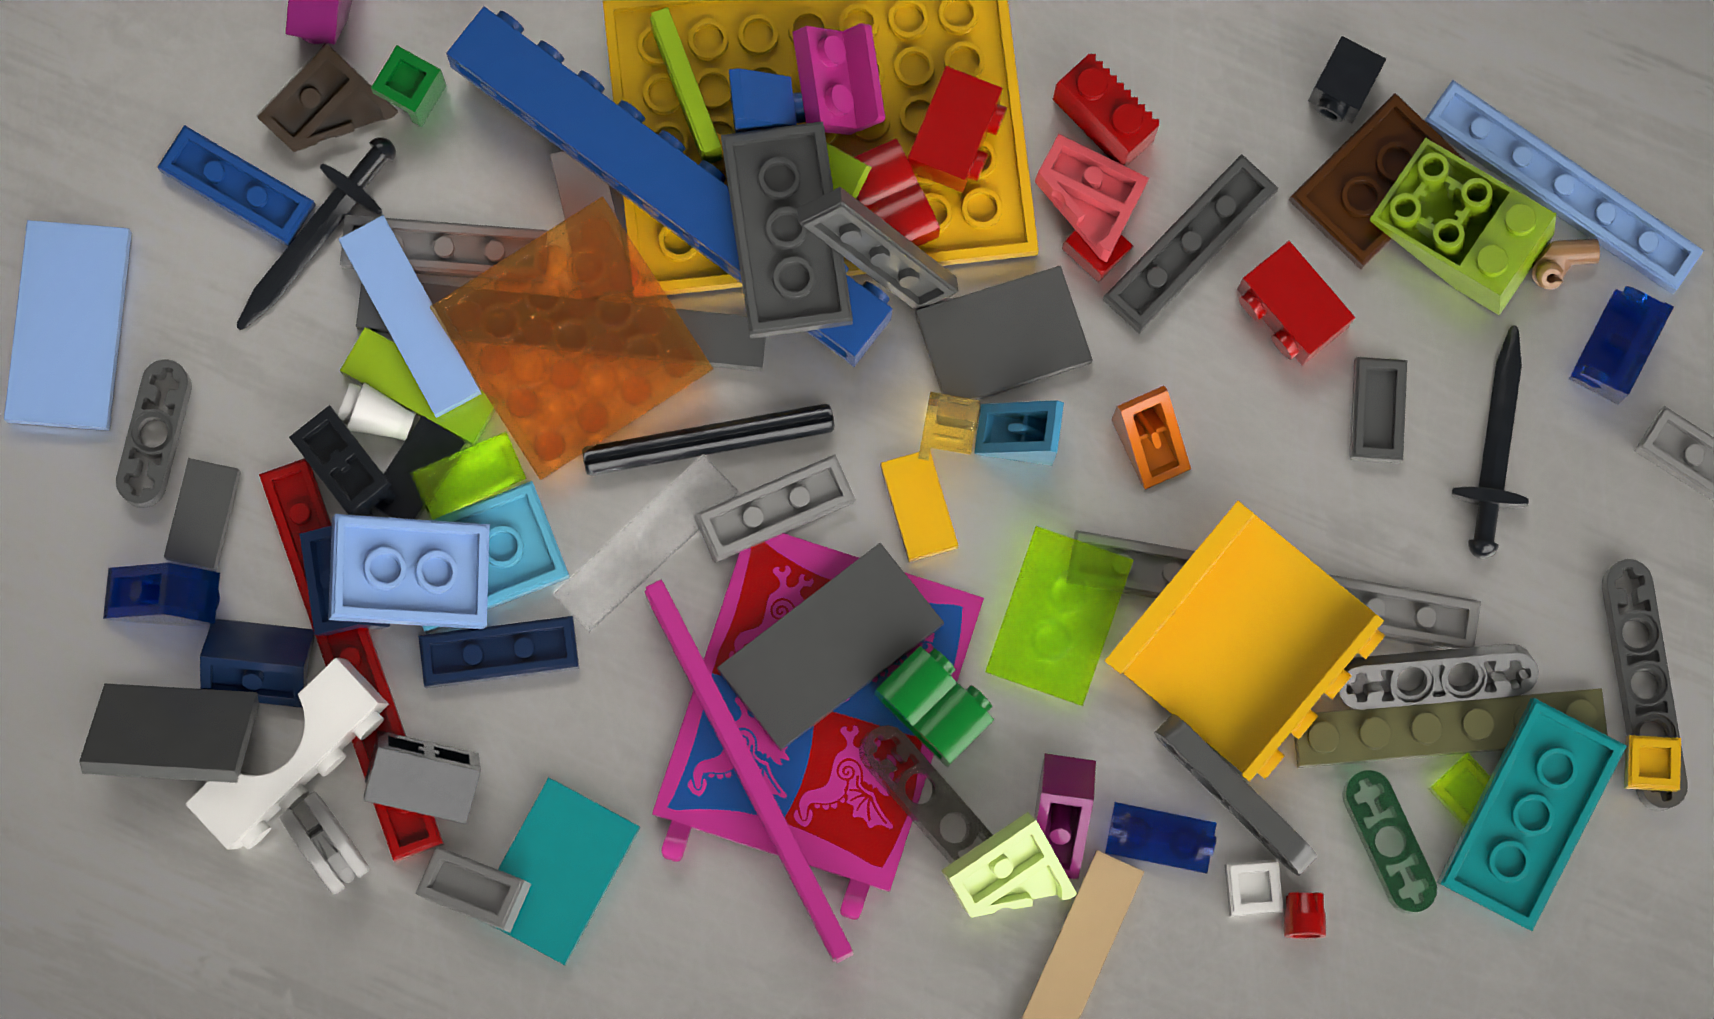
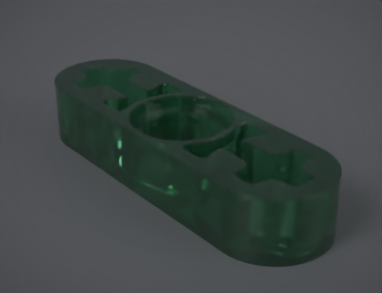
M1365 770L1355 774L1346 782L1343 788V802L1389 902L1395 909L1406 914H1414L1427 909L1436 898L1437 884L1390 782L1383 774L1373 770ZM1360 781H1365L1368 787L1377 785L1381 794L1374 799L1379 814L1389 808L1393 818L1382 819L1374 823L1369 829L1367 828L1364 819L1372 818L1374 814L1367 802L1358 804L1355 800L1354 795L1361 790ZM1391 827L1401 833L1404 846L1399 855L1387 857L1378 851L1375 838L1382 828ZM1410 855L1412 856L1415 865L1408 866L1405 870L1412 882L1421 880L1425 890L1418 894L1420 900L1418 904H1415L1411 897L1401 898L1398 890L1405 886L1401 872L1399 870L1390 876L1386 866L1397 865L1408 859Z

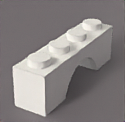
M335 658L298 694L304 710V734L298 750L285 765L271 773L259 776L241 770L237 783L208 781L185 803L227 850L240 849L243 845L247 849H251L270 832L271 827L267 822L281 809L285 812L289 808H295L309 793L304 786L318 773L324 777L332 772L346 757V754L342 751L343 748L356 736L360 740L365 739L383 722L384 718L380 713L389 703L347 659Z

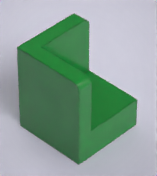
M396 45L373 83L371 90L373 94L408 112L411 121L422 127L447 85L441 69Z

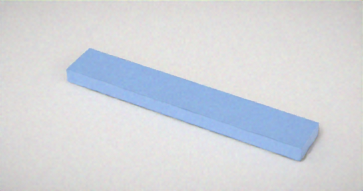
M1454 80L1451 81L1424 120L1443 139L1540 205L1556 213V216L1590 239H1598L1600 246L1671 294L1677 291L1704 251Z

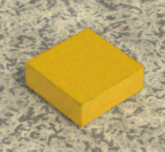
M1628 735L1625 737V745L1627 747L1625 749L1624 789L1673 792L1680 790L1681 738Z

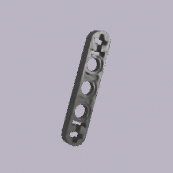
M1625 559L1617 562L1605 572L1602 579V592L1627 736H1640L1642 725L1648 721H1655L1662 725L1667 737L1680 738L1653 578L1650 570L1643 563L1637 560ZM1623 571H1627L1630 579H1638L1640 586L1632 591L1633 606L1644 603L1645 610H1632L1623 615L1619 614L1618 607L1624 608L1629 604L1626 590L1623 588L1617 589L1615 581L1623 576ZM1638 620L1644 623L1649 631L1647 645L1642 648H1633L1624 641L1622 631L1627 621ZM1637 671H1648L1656 678L1658 690L1654 697L1642 699L1633 692L1631 679ZM1682 746L1680 790L1666 793V801H1662V797L1658 792L1636 789L1639 800L1646 807L1652 810L1664 811L1677 806L1684 800L1688 790V781Z

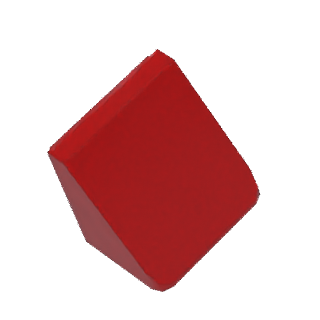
M1076 230L1064 241L1062 250L1098 283L1133 248V245L1123 235H1120L1106 262L1095 254Z

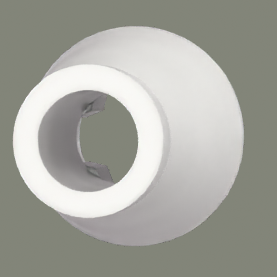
M350 382L338 416L348 425L347 427L350 431L393 437L402 441H406L416 415L415 412L405 409L365 382L362 387Z

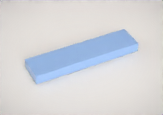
M384 215L339 238V242L435 417L438 418L481 394L480 389Z

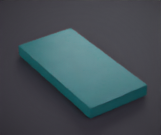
M1531 698L1437 883L1533 931L1627 746L1535 698Z

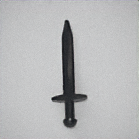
M383 137L371 140L369 144L372 148L348 177L324 163L320 165L321 171L336 188L254 288L237 321V328L239 330L248 327L275 305L356 203L377 215L382 213V209L364 189L387 160L394 161L396 149L390 140Z
M1515 325L1509 328L1496 362L1479 487H1457L1452 489V497L1478 505L1474 539L1468 541V547L1475 557L1481 559L1492 557L1499 548V545L1494 542L1499 508L1527 507L1529 504L1527 497L1504 490L1522 368L1519 329Z

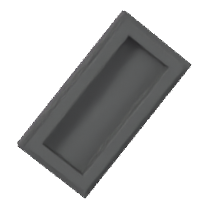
M1356 357L1354 360L1350 460L1401 463L1403 461L1408 360Z
M188 458L164 553L166 560L217 570L241 474L239 469Z

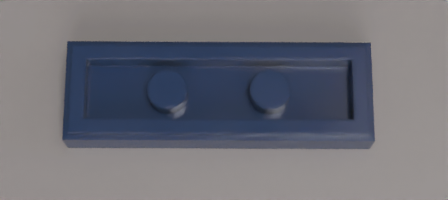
M573 616L489 626L484 629H465L418 635L423 681L426 689L580 669Z

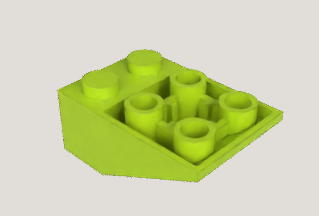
M1425 138L1371 216L1370 222L1454 289L1500 315L1533 267L1536 259L1554 236L1556 213Z

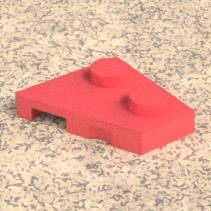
M1058 134L1034 182L1101 260L1107 262L1149 178Z

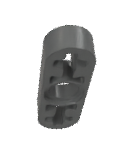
M163 359L155 361L143 373L116 475V487L119 494L135 507L145 508L153 506L164 496L185 418L192 383L184 368L172 360ZM167 372H172L173 379L180 384L178 390L170 389L166 395L164 405L168 409H174L172 416L159 409H147L149 402L159 407L161 391L154 383L156 379L164 380ZM151 420L163 421L168 427V436L165 442L157 447H147L140 440L142 427ZM136 451L149 458H162L160 465L149 461L147 476L154 482L152 489L143 488L140 496H137L136 490L128 484L130 477L138 478L141 475L144 464L140 458H134Z

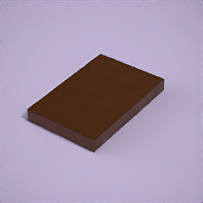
M1394 93L1291 195L1289 201L1362 270L1392 240V238L1370 222V218L1424 139L1427 138L1461 159H1465Z

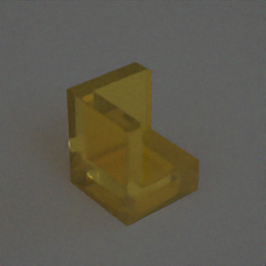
M930 392L918 459L928 461L931 448L971 455L981 401Z

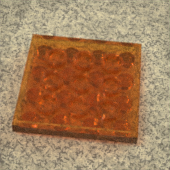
M603 196L430 306L433 314L540 480H544L589 449L605 441L714 371V368Z

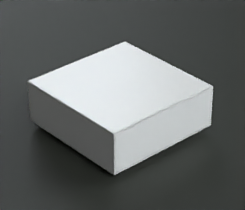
M1278 859L1225 864L1230 916L1283 912Z

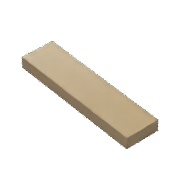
M1096 850L1021 1019H1080L1144 871Z

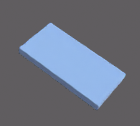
M27 220L4 420L7 423L110 431L132 235L129 228Z

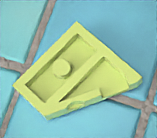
M1029 812L941 870L962 908L970 917L992 914L1006 907L1019 909L1033 906V899L1057 895L1061 900H1066L1077 895L1038 822Z

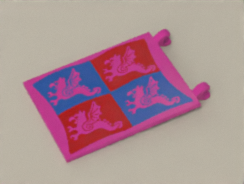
M783 533L739 553L704 657V662L809 866L850 879L841 905L840 914L843 917L857 920L861 915L870 886L887 892L891 890L934 756L880 702L874 693L919 646L928 653L934 648L941 652L955 667L956 671L951 676L957 682L984 598L905 573L943 620L944 625L789 746L780 751L717 671V667L859 559V557ZM693 690L652 812L654 816L671 821L662 846V856L665 859L679 862L684 855L692 828L778 856Z

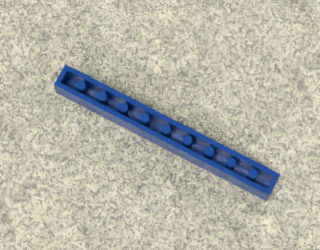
M483 6L446 52L450 67L742 283L728 186L724 184L726 180L724 174L705 160H702L698 165L683 154L686 150L685 146L667 131L661 130L659 134H656L643 124L645 117L628 102L621 100L618 105L602 94L605 90L604 86L592 75L583 70L575 74L562 64L565 60L564 57L550 44L543 40H540L537 45L522 34L524 31L523 26L511 15L502 10L496 15ZM845 264V270H846V273H847V271L849 270V268H848L847 265ZM846 274L853 325L806 332L855 367L890 322L893 308L887 305L890 299L880 288L868 281L860 285Z

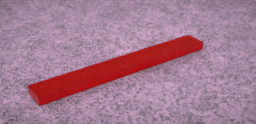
M304 458L261 473L259 476L314 631L300 533L332 526V522L313 468ZM357 628L328 636L315 635L325 666L335 658L347 659L389 703L380 713L384 720L378 728L363 740H360L357 736L352 740L364 778H366L377 731L406 736L369 628ZM373 803L394 862L436 848V846L444 845L434 816Z

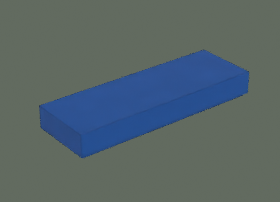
M185 125L157 167L163 174L286 246H289L295 239L316 205L312 199Z

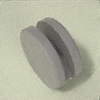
M312 792L304 798V801L319 824L308 831L291 808L280 815V820L325 886L332 894H337L346 888L342 882H351L355 874L358 878L362 877L369 871V866L319 794Z

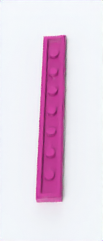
M660 579L648 585L644 591L646 599L832 961L839 963L853 956V950L663 580Z

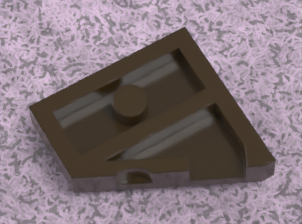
M326 42L261 109L256 117L293 152H297L331 137H339L355 131L354 129L382 119L393 118L398 113V110L390 102L373 94L371 90L372 85Z

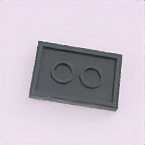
M1061 265L916 310L915 313L947 409L1091 364L1093 361Z
M104 683L79 760L82 774L237 783L259 708L257 692Z

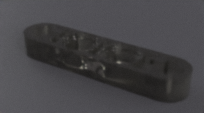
M887 725L874 728L865 734L859 747L860 759L864 766L950 864L960 858L958 852L972 845L977 836L982 842L993 836L901 730ZM876 737L880 741L890 738L894 741L895 746L892 748L891 753L900 764L905 763L908 758L914 762V766L900 772L895 781L891 779L889 773L898 770V768L891 760L885 758L877 761L873 755L878 749L874 742ZM914 774L924 775L932 785L931 797L923 804L914 803L906 794V782ZM948 813L958 814L966 823L965 836L958 843L948 842L940 833V822Z

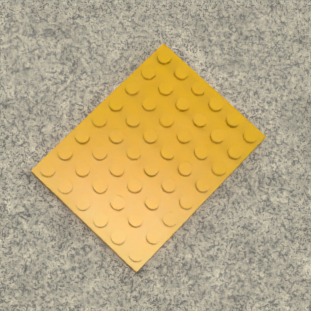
M603 0L613 102L618 105L621 100H624L634 106L645 117L644 125L656 134L664 130L673 135L685 146L686 150L683 154L698 165L701 162L700 155L651 30V13L668 7L721 148V135L735 133L729 69L741 68L790 76L793 93L801 92L792 32L805 26L844 31L860 23L870 24L872 27L885 120L852 135L825 132L826 142L853 157L897 138L908 159L946 66L1002 87L1000 105L1007 107V111L998 134L995 136L987 133L981 150L989 154L979 180L968 179L962 193L915 174L940 227L939 237L919 246V248L942 266L1038 256L1039 248L1008 0ZM722 149V160L711 164L715 166L718 170H720L726 177ZM726 177L724 184L728 186ZM623 196L634 299L742 287V283ZM844 257V263L849 268L846 273L848 276L866 274Z

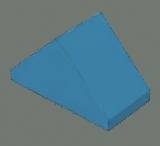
M1052 400L981 404L974 454L1052 466L1058 451L1064 403Z

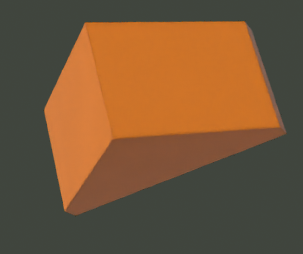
M1164 385L1116 407L1111 421L1145 490L1191 469L1171 399Z

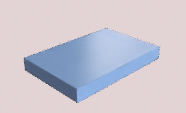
M335 514L332 517L328 620L484 629L487 626L490 524Z

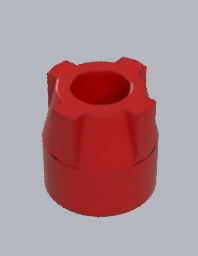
M1288 893L1284 913V937L1294 939L1326 937L1324 893Z

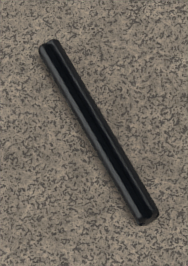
M820 404L587 446L583 449L582 455L587 474L597 475L831 433L834 430L835 423L831 406L829 404Z

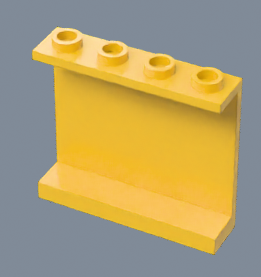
M1237 500L1105 659V662L1119 674L1127 676L1171 714H1175L1182 719L1209 746L1242 772V776L1250 782L1257 773L1264 779L1270 775L1285 757L1278 750V747L1290 733L1298 740L1319 716L1311 710L1314 704L1324 693L1333 699L1352 677L1344 668L1357 653L1364 659H1367L1386 635L1378 629L1384 622L1381 617Z

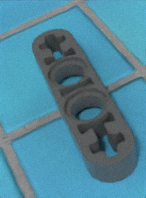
M1516 644L1368 656L1367 659L1356 657L1344 668L1352 677L1338 694L1347 706L1360 710L1513 697L1525 694L1534 687L1538 680L1539 670L1537 663L1527 649ZM1517 660L1521 667L1525 669L1518 670L1516 672V679L1509 680L1505 673L1501 671L1508 670L1511 665L1510 661ZM1486 661H1488L1493 671H1499L1488 672L1491 679L1490 683H1487L1488 676L1484 666ZM1470 663L1475 666V676L1467 685L1454 686L1449 683V672L1455 665ZM1416 667L1424 671V681L1418 688L1406 691L1397 686L1398 676L1403 670ZM1386 670L1385 678L1389 687L1388 692H1384L1379 682L1384 681L1381 675V671ZM1363 673L1369 682L1374 683L1364 684L1363 692L1357 694L1347 684L1355 683L1356 675Z
M1172 714L1154 732L1161 744L1291 872L1300 876L1317 858V854L1311 846L1182 719Z

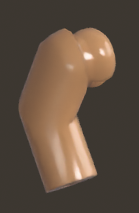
M1598 239L1555 240L1550 242L1533 264L1532 278L1535 284L1547 290L1556 289L1562 284V278L1572 265L1598 264L1600 259Z

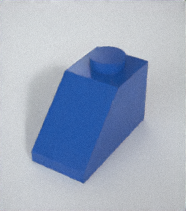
M741 68L729 69L735 133L797 125V123L806 122L802 93H793L790 76Z

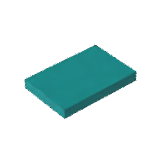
M548 777L498 868L502 872L527 881L531 884L511 932L509 933L497 927L494 928L566 966L637 836L640 826Z

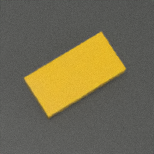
M930 449L881 462L880 467L908 562L958 549L959 545Z

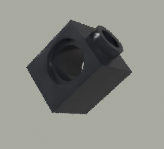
M1341 36L1308 101L1316 105V111L1323 117L1334 122L1345 120L1352 124L1387 58Z

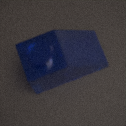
M174 563L108 568L103 619L180 626L215 624L216 610L220 602V572Z

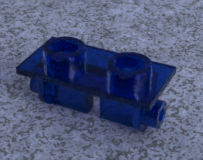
M1114 802L1105 853L1207 874L1210 856L1213 857L1217 837L1214 835L1217 823Z

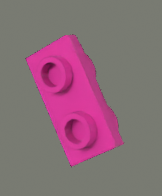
M860 23L844 31L805 26L792 32L806 124L823 121L825 132L852 135L885 120L873 33L870 24Z

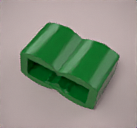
M919 646L876 689L874 695L946 767H949L992 724L994 719L988 711L993 706L977 688L970 685L965 690L954 680L951 675L956 669L941 652L934 648L928 653Z

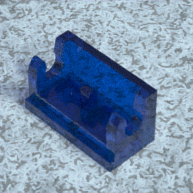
M1625 286L1623 292L1615 289L1568 379L1618 405L1630 394L1674 306L1666 302L1663 303L1630 286Z

